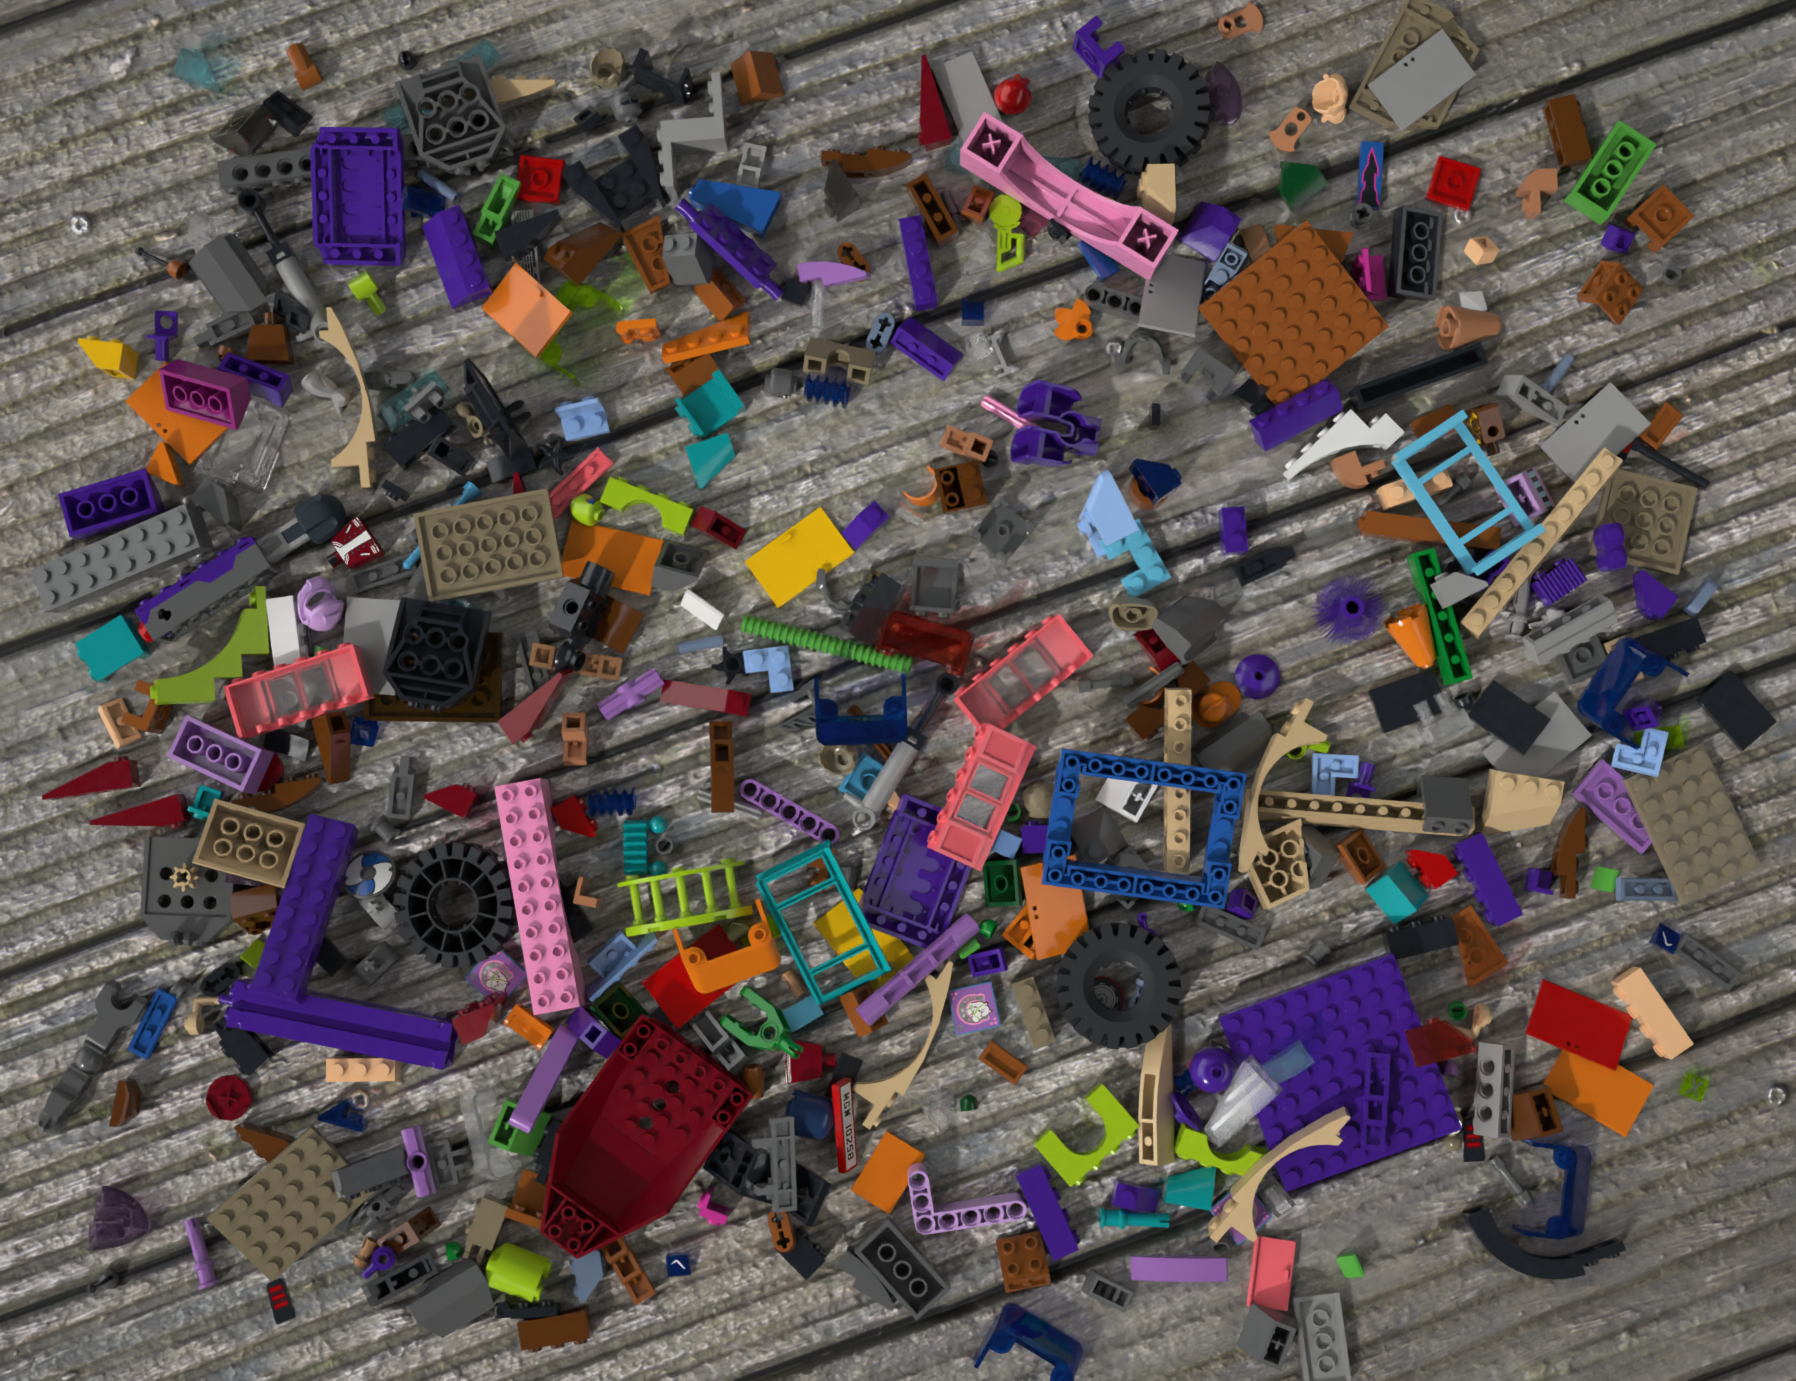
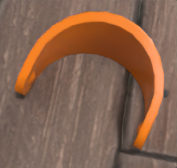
M927 466L926 468L935 476L934 470ZM936 478L934 488L924 497L915 498L904 491L902 492L911 503L923 507L934 504L940 497Z
M1152 667L1148 668L1156 675L1159 674V672ZM1167 685L1160 689L1155 698L1149 701H1142L1137 705H1144L1148 708L1158 706L1165 699V688H1167Z

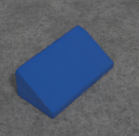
M1083 240L1078 242V248L1101 283L1120 271L1111 257Z

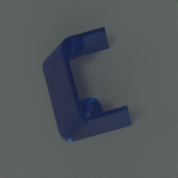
M1622 637L1616 642L1579 697L1577 709L1581 715L1602 730L1638 750L1640 746L1634 739L1622 733L1626 721L1623 715L1615 710L1617 705L1640 672L1650 677H1656L1664 671L1666 666H1669L1686 677L1690 673L1634 638Z
M900 673L901 696L887 698L883 704V714L862 716H838V707L833 700L828 698L819 699V676H814L816 738L819 743L825 746L888 744L904 741L908 734L906 674Z
M1543 1139L1521 1140L1533 1147L1553 1149L1555 1165L1564 1169L1560 1216L1554 1215L1550 1217L1546 1222L1545 1228L1513 1224L1512 1229L1526 1236L1557 1240L1580 1236L1585 1226L1592 1159L1590 1150L1583 1145Z
M1009 1302L1001 1308L973 1356V1365L978 1369L989 1349L998 1354H1005L1011 1350L1016 1342L1054 1365L1050 1374V1381H1074L1083 1355V1348L1078 1340L1019 1304Z

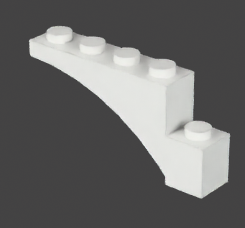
M1351 409L1346 414L1342 411L1333 419L1336 424L1329 429L1326 426L1317 435L1319 440L1314 445L1310 441L1301 450L1303 455L1298 460L1294 457L1285 465L1287 470L1283 475L1290 480L1312 463L1342 451L1363 448H1381L1385 451L1405 432L1386 413L1381 418L1378 415L1368 423V427Z

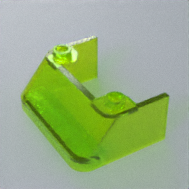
M566 281L555 296L573 313L578 305L584 308H591L599 301L622 316L626 314L622 304L585 283H581L578 286L571 281ZM568 319L538 359L526 349L525 351L532 359L579 387L580 382L576 376L557 365L562 358V349L555 341L569 321Z

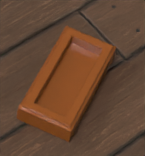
M1665 402L1650 420L1651 425L1637 438L1655 451L1684 415L1671 404Z
M993 1040L989 1041L978 1057L980 1061L1014 1085L1017 1084L1028 1068V1065Z

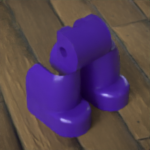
M1043 380L1029 383L1023 387L1018 399V417L1031 421L1039 419L1066 426V433L1060 434L1058 431L1032 425L1018 429L1011 444V461L1025 465L1036 464L1047 467H1062L1072 463V460L1064 461L1065 452L1084 456L1097 455L1098 436L1101 430L1102 419L1071 411L1074 402L1082 401L1080 393L1071 387Z

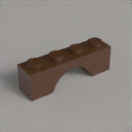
M1194 661L1187 664L1183 668L1185 672L1174 679L1176 688L1191 689V698L1195 694L1201 696L1209 689L1207 684L1211 681ZM1141 705L1123 722L1140 741H1143L1145 738L1149 741L1159 733L1156 729L1162 723L1164 724V708L1151 709Z

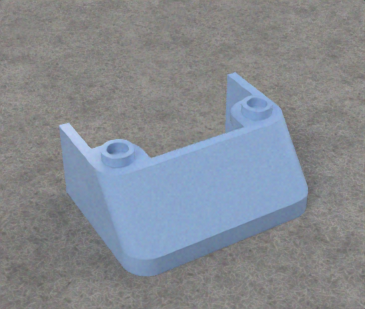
M1109 470L1098 474L1079 515V522H1077L1081 534H1086L1098 558L1106 555L1099 543L1100 539L1103 540L1105 546H1108L1139 531Z

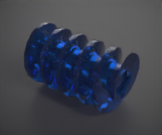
M1090 156L1079 178L1082 176L1083 184L1090 180V188H1094L1098 184V192H1102L1106 188L1105 196L1108 197L1114 193L1113 200L1116 201L1128 179L1124 180L1125 173L1117 177L1116 168L1108 172L1109 164L1100 168L1101 160L1093 164L1094 156Z
M808 373L804 396L806 395L807 402H811L813 397H815L817 404L824 398V404L827 406L831 400L834 407H837L841 402L842 408L846 409L850 399L852 383L847 387L846 380H843L841 385H838L837 378H834L833 382L829 384L827 376L823 382H820L819 375L813 381L811 373Z
M623 787L621 794L618 793L617 788H614L612 795L609 794L607 788H605L603 795L600 794L599 789H596L595 794L592 796L589 790L588 808L591 817H596L598 812L601 817H605L607 811L610 817H613L616 810L619 816H623L625 810L628 816H631L634 809L636 810L635 787H632L630 794H628L625 787Z

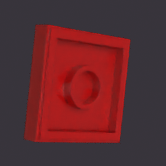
M520 155L517 181L521 182V186L516 200L560 205L563 184L561 171L565 169V160Z
M1439 155L1425 199L1468 212L1482 168Z

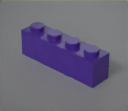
M921 215L899 219V230L915 312L937 308L938 301Z
M1325 379L1265 413L1258 415L1250 420L1249 424L1255 442L1266 452L1343 410V405L1338 389L1328 379Z
M1476 832L1453 843V855L1458 862L1462 863L1465 869L1463 870V875L1468 883H1472L1475 889L1473 895L1478 903H1482L1485 909L1483 915L1489 924L1492 923L1493 926L1499 927L1522 916L1523 913L1483 833Z
M1039 1161L1015 1172L1053 1260L1056 1261L1078 1251L1077 1243L1081 1241L1076 1230H1070L1067 1224L1071 1219L1066 1208L1061 1209L1058 1204L1061 1197L1056 1186L1053 1188L1050 1186L1048 1180L1052 1177L1047 1166L1042 1167Z

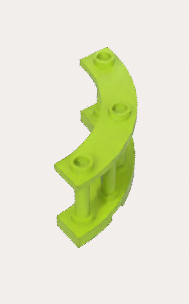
M734 857L721 859V864L691 870H685V866L671 868L672 873L641 879L639 874L625 877L626 881L617 883V886L630 887L635 917L634 926L625 928L626 937L753 914L752 905L742 907V902L739 903L733 867L745 865L744 860L735 862ZM724 868L730 904L728 905L729 909L719 911V907H716L710 871ZM701 873L707 909H705V914L693 916V911L690 912L684 875ZM675 877L681 913L679 914L680 918L668 920V916H665L659 880ZM650 882L656 915L654 923L648 924L647 919L644 920L638 884Z

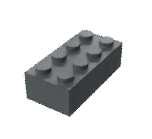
M889 1215L854 1247V1252L916 1321L951 1289L950 1282Z

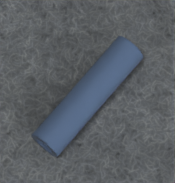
M424 168L419 170L417 178L452 202L458 199L459 192Z
M1565 354L1541 388L1550 394L1574 363L1575 359L1571 355Z
M723 635L679 642L678 648L680 654L724 646Z

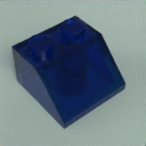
M1137 458L1128 468L1153 506L1176 492L1182 484L1180 473L1176 468L1172 469L1169 464Z

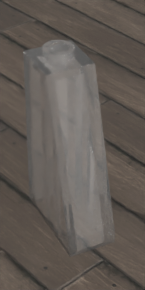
M1252 1055L1241 1063L1204 1128L1208 1139L1219 1147L1283 1090Z

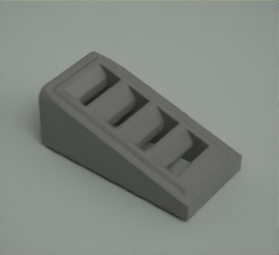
M1094 1270L1089 1271L1081 1287V1291L1086 1295L1124 1313L1135 1292ZM1104 1283H1107L1102 1295H1100L1099 1293ZM1115 1287V1290H1114V1292H1113L1111 1298L1108 1299V1297H1109V1295H1110V1293H1111V1291H1112V1288ZM1123 1291V1296L1118 1304L1116 1301L1120 1292Z

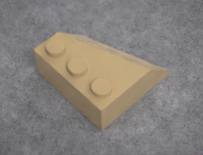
M1147 164L1145 172L1141 173V179H1139V185L1136 188V197L1140 199L1143 209L1170 225L1174 222L1176 211L1175 164Z
M1489 769L1479 832H1482L1483 835L1549 825L1561 805L1565 782Z
M1301 818L1262 834L1270 850L1267 856L1263 855L1260 858L1256 855L1249 871L1246 872L1263 909H1271L1310 891L1304 855ZM1240 845L1235 846L1238 856Z

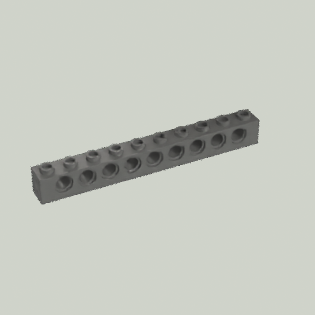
M436 130L432 133L431 137L432 140L439 141L442 135L439 130ZM412 133L402 135L405 170H416L418 166L425 165L437 167L416 155L417 147ZM311 148L217 161L220 187L227 194L239 195L242 190L247 188L262 192L264 188L270 187L283 189L286 188V185H307L308 182H311V170L306 171L307 166L311 164ZM287 167H293L289 174H284ZM271 170L267 177H263L264 171ZM244 173H249L245 180H241V176Z

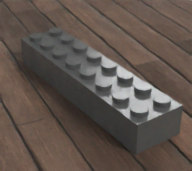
M183 504L36 567L31 572L45 612L62 613L211 550L214 547L200 506Z

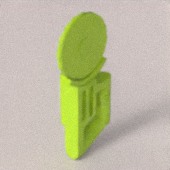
M1007 194L994 198L989 207V216L992 222L995 223L993 227L997 229L996 272L1008 270L1024 263L1025 234L1012 233V230L1020 225L1021 204L1018 200ZM1011 240H1016V257L1001 262V255L1011 251Z

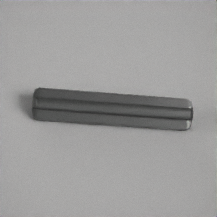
M1175 662L1123 698L1124 702L1129 708H1133L1185 672L1179 662Z

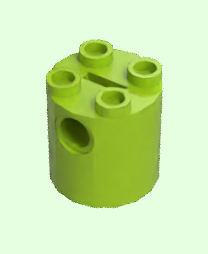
M506 1242L492 1252L487 1263L486 1274L489 1287L524 1298L530 1302L534 1300L539 1301L544 1289V1285L541 1283L543 1277L548 1279L553 1266L552 1262L549 1261V1257L538 1255L530 1250Z

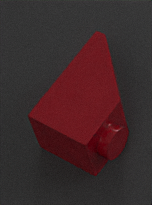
M702 506L699 507L690 525L701 533L737 550L746 532V529L718 512Z
M1153 628L1141 630L1133 634L1159 673L1175 662L1181 664L1180 659L1164 644Z
M464 782L463 785L454 784L427 793L423 798L462 818L468 819L480 794L475 792L476 787Z

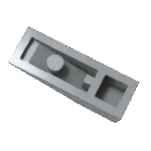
M1504 375L1496 393L1498 397L1511 406L1554 426L1560 425L1568 407L1524 375Z

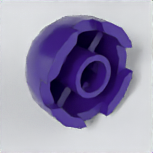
M1209 1046L1200 1049L1194 1054L1189 1066L1191 1079L1204 1092H1223L1235 1080V1061L1222 1048Z

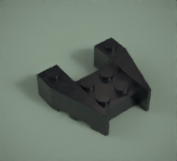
M637 124L618 135L622 147L630 158L594 181L580 160L561 171L575 196L621 233L625 232L621 221L655 199L658 200L663 209L666 207L651 148Z

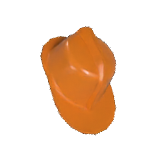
M1226 681L1217 682L1211 685L1201 696H1197L1193 700L1191 715L1199 726L1213 728L1220 725L1239 709L1241 694L1232 683Z

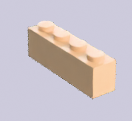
M1633 966L1611 981L1615 987L1613 988L1615 995L1620 1000L1625 1001L1628 1006L1626 1008L1627 1012L1641 1024L1639 1027L1646 1038L1650 1037L1655 1044L1653 1049L1660 1057L1672 1060L1694 1044L1640 967Z

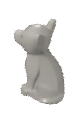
M322 367L308 373L301 381V385L316 396L331 398L336 412L341 414L342 407L349 402L352 391L349 388H338L333 380L324 375Z

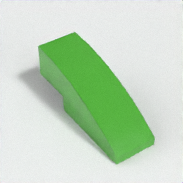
M500 173L481 210L482 216L473 232L475 241L496 249L498 241L494 231L506 227L517 199L521 182Z

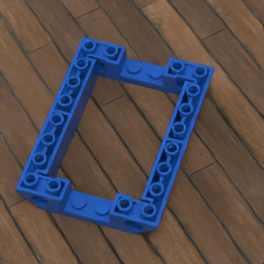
M1062 748L1056 769L1045 841L1042 884L1225 909L1232 866L1229 861L1235 821L1240 818L1247 774ZM1080 772L1082 775L1215 793L1202 877L1067 859V856H1070L1072 843L1070 836L1076 797H1079Z

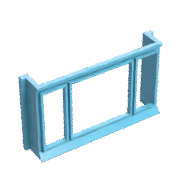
M1461 410L1395 454L1397 459L1392 462V465L1467 575L1475 572L1478 576L1546 530L1541 523L1536 526L1532 524L1463 423V420L1468 416L1464 410ZM1455 428L1467 447L1418 479L1406 459ZM1469 453H1472L1508 507L1459 539L1422 484ZM1510 513H1513L1525 531L1475 563L1464 544Z

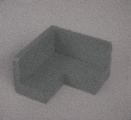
M1302 825L1301 830L1302 838L1304 839V855L1307 864L1309 889L1319 888L1324 884L1341 852L1313 825Z

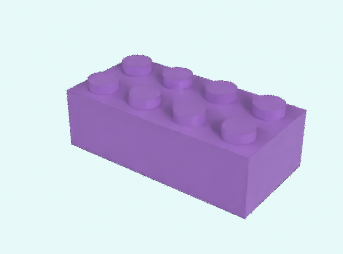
M186 715L167 757L242 792L256 794L274 752L248 740L238 739L237 735L200 718Z

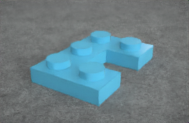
M1139 518L1135 520L1139 531L1108 546H1105L1102 539L1099 540L1109 560L1127 550L1133 556L1139 570L1120 580L1127 594L1133 597H1137L1171 578Z

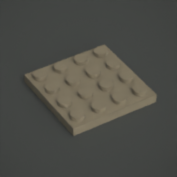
M1619 469L1602 490L1594 530L1603 524L1620 523L1624 530L1623 546L1627 553L1628 565L1677 576L1681 568L1698 488ZM1592 535L1588 555L1596 557L1598 550L1595 547Z

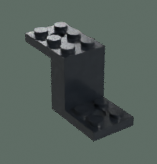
M728 1129L707 1158L703 1169L738 1195L772 1204V1199L767 1200L766 1195L756 1196L753 1193V1184L768 1183L767 1177H771L770 1153L764 1148H753L752 1144ZM795 1159L797 1210L787 1212L803 1224L813 1227L831 1183Z

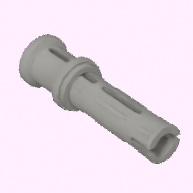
M1533 575L1514 596L1512 613L1507 617L1509 626L1507 634L1504 635L1505 640L1523 642L1522 637L1525 624L1528 623L1526 610Z

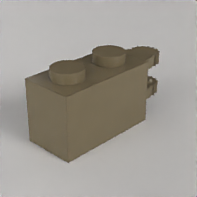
M489 1194L483 1196L482 1199L478 1198L473 1210L476 1212L474 1221H469L465 1231L468 1234L466 1239L468 1243L463 1254L464 1258L468 1259L471 1256L475 1244L481 1247L476 1258V1262L481 1264L487 1250L492 1251L496 1247L507 1219L504 1215L507 1207L511 1205L510 1202Z

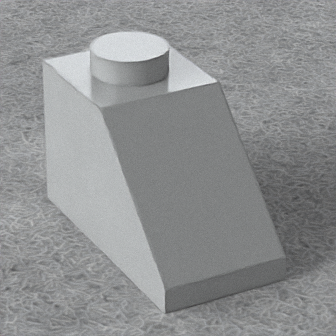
M1447 571L1434 577L1436 582L1430 585L1442 609L1489 586L1486 581L1458 572L1449 575Z

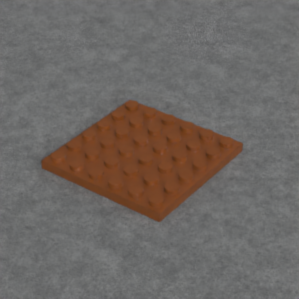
M1304 220L1197 307L1255 382L1268 390L1265 394L1275 407L1316 385L1389 327L1307 220Z

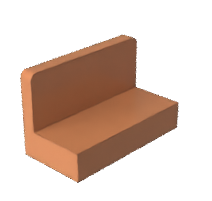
M579 876L573 903L593 908L602 907V897L586 894L590 876Z

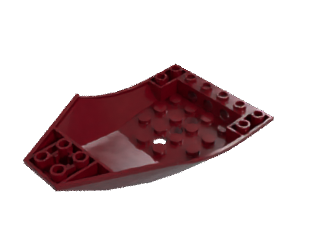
M641 1014L556 1131L540 1233L570 1255L579 1259L669 1214L696 1173L754 1094L737 1075L729 1072L724 1065L663 1021ZM671 1080L677 1081L679 1090L670 1091L667 1088V1083ZM658 1098L663 1099L666 1102V1107L664 1109H657L654 1106V1100ZM647 1116L652 1119L653 1125L651 1128L644 1129L640 1126L639 1121L642 1117Z

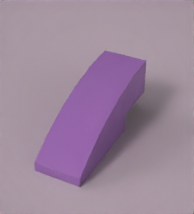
M822 261L797 264L800 282L805 284L822 280L823 286L829 288L871 278L870 273L841 263Z

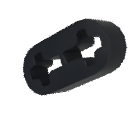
M235 962L224 964L202 980L200 984L202 993L206 996H216L232 986L236 980L242 978L243 969ZM227 968H234L236 970L234 977H227L226 979L223 977L229 972ZM209 981H220V983H218L215 986V990L208 989V987L210 986Z

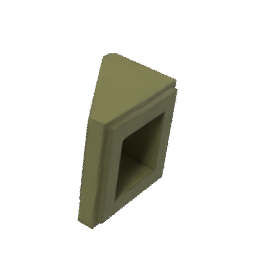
M741 916L727 924L724 930L729 940L734 942L748 932L751 927L744 916Z

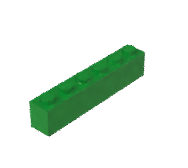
M1430 548L1407 556L1406 559L1421 606L1424 603L1427 607L1438 656L1437 662L1444 686L1472 679L1473 676L1452 606L1450 605L1442 609L1430 586L1436 582L1434 577L1442 574L1435 549Z

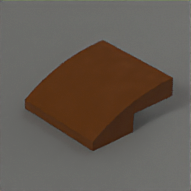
M607 595L609 602L606 613L601 617L597 625V632L592 638L625 654L645 614Z

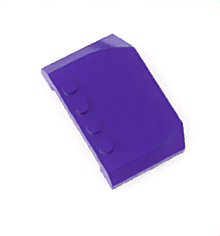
M320 127L319 136L310 149L313 242L316 248H319L324 258V264L403 266L406 256L404 155L403 138L400 128Z
M903 793L892 815L859 905L872 929L926 949L949 928L971 867L927 847L928 836L935 829L938 823L937 816L943 808ZM958 814L956 815L961 819H964L972 824L977 825L976 821H973Z

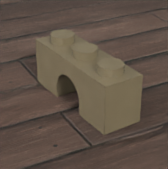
M810 337L805 352L803 372L825 376L828 368L836 366L847 371V381L869 385L876 351Z
M1030 975L1010 982L1034 1050L1055 1043L1056 1040L1034 977Z

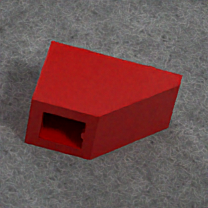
M574 795L550 808L561 829L591 838L599 836L597 833L599 827L594 818H589L586 812L589 808L583 798L579 799L578 796Z
M1415 849L1405 851L1408 856L1406 861L1412 869L1416 868L1421 875L1419 879L1426 888L1438 889L1458 875V872L1446 855Z

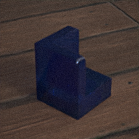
M962 298L961 326H984V302H967V298Z

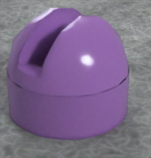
M1444 1060L1440 1064L1439 1071L1441 1076H1458V1067L1454 1061Z

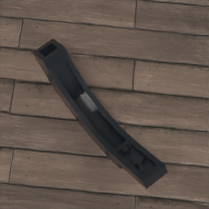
M1482 1205L1462 1212L1463 1218L1473 1236L1491 1255L1510 1268L1537 1278L1569 1279L1586 1275L1583 1265L1586 1267L1596 1265L1598 1260L1616 1258L1620 1256V1252L1626 1250L1623 1241L1615 1237L1565 1255H1535L1511 1244L1496 1226L1487 1207Z

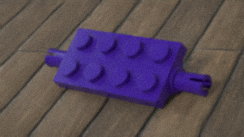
M685 198L681 200L675 209L690 221L689 227L756 289L761 287L776 301L784 290L770 278L771 271L777 265L772 257L762 251L753 239L748 238L738 225L731 222L712 203L703 212L701 210L698 212Z

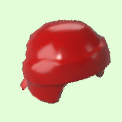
M1015 74L1012 79L1002 81L994 92V100L998 109L1010 116H1017L1025 112L1031 103V91L1027 86L1030 80L1026 77L1022 78L1020 74Z

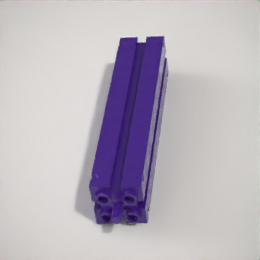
M254 978L236 980L231 986L230 995L220 994L218 998L219 1003L232 1005V1007L228 1006L225 1012L227 1027L240 1028L242 1030L425 1067H434L440 1070L453 1065L458 1034L452 1019L308 989L306 990L302 1005L256 994L250 989Z

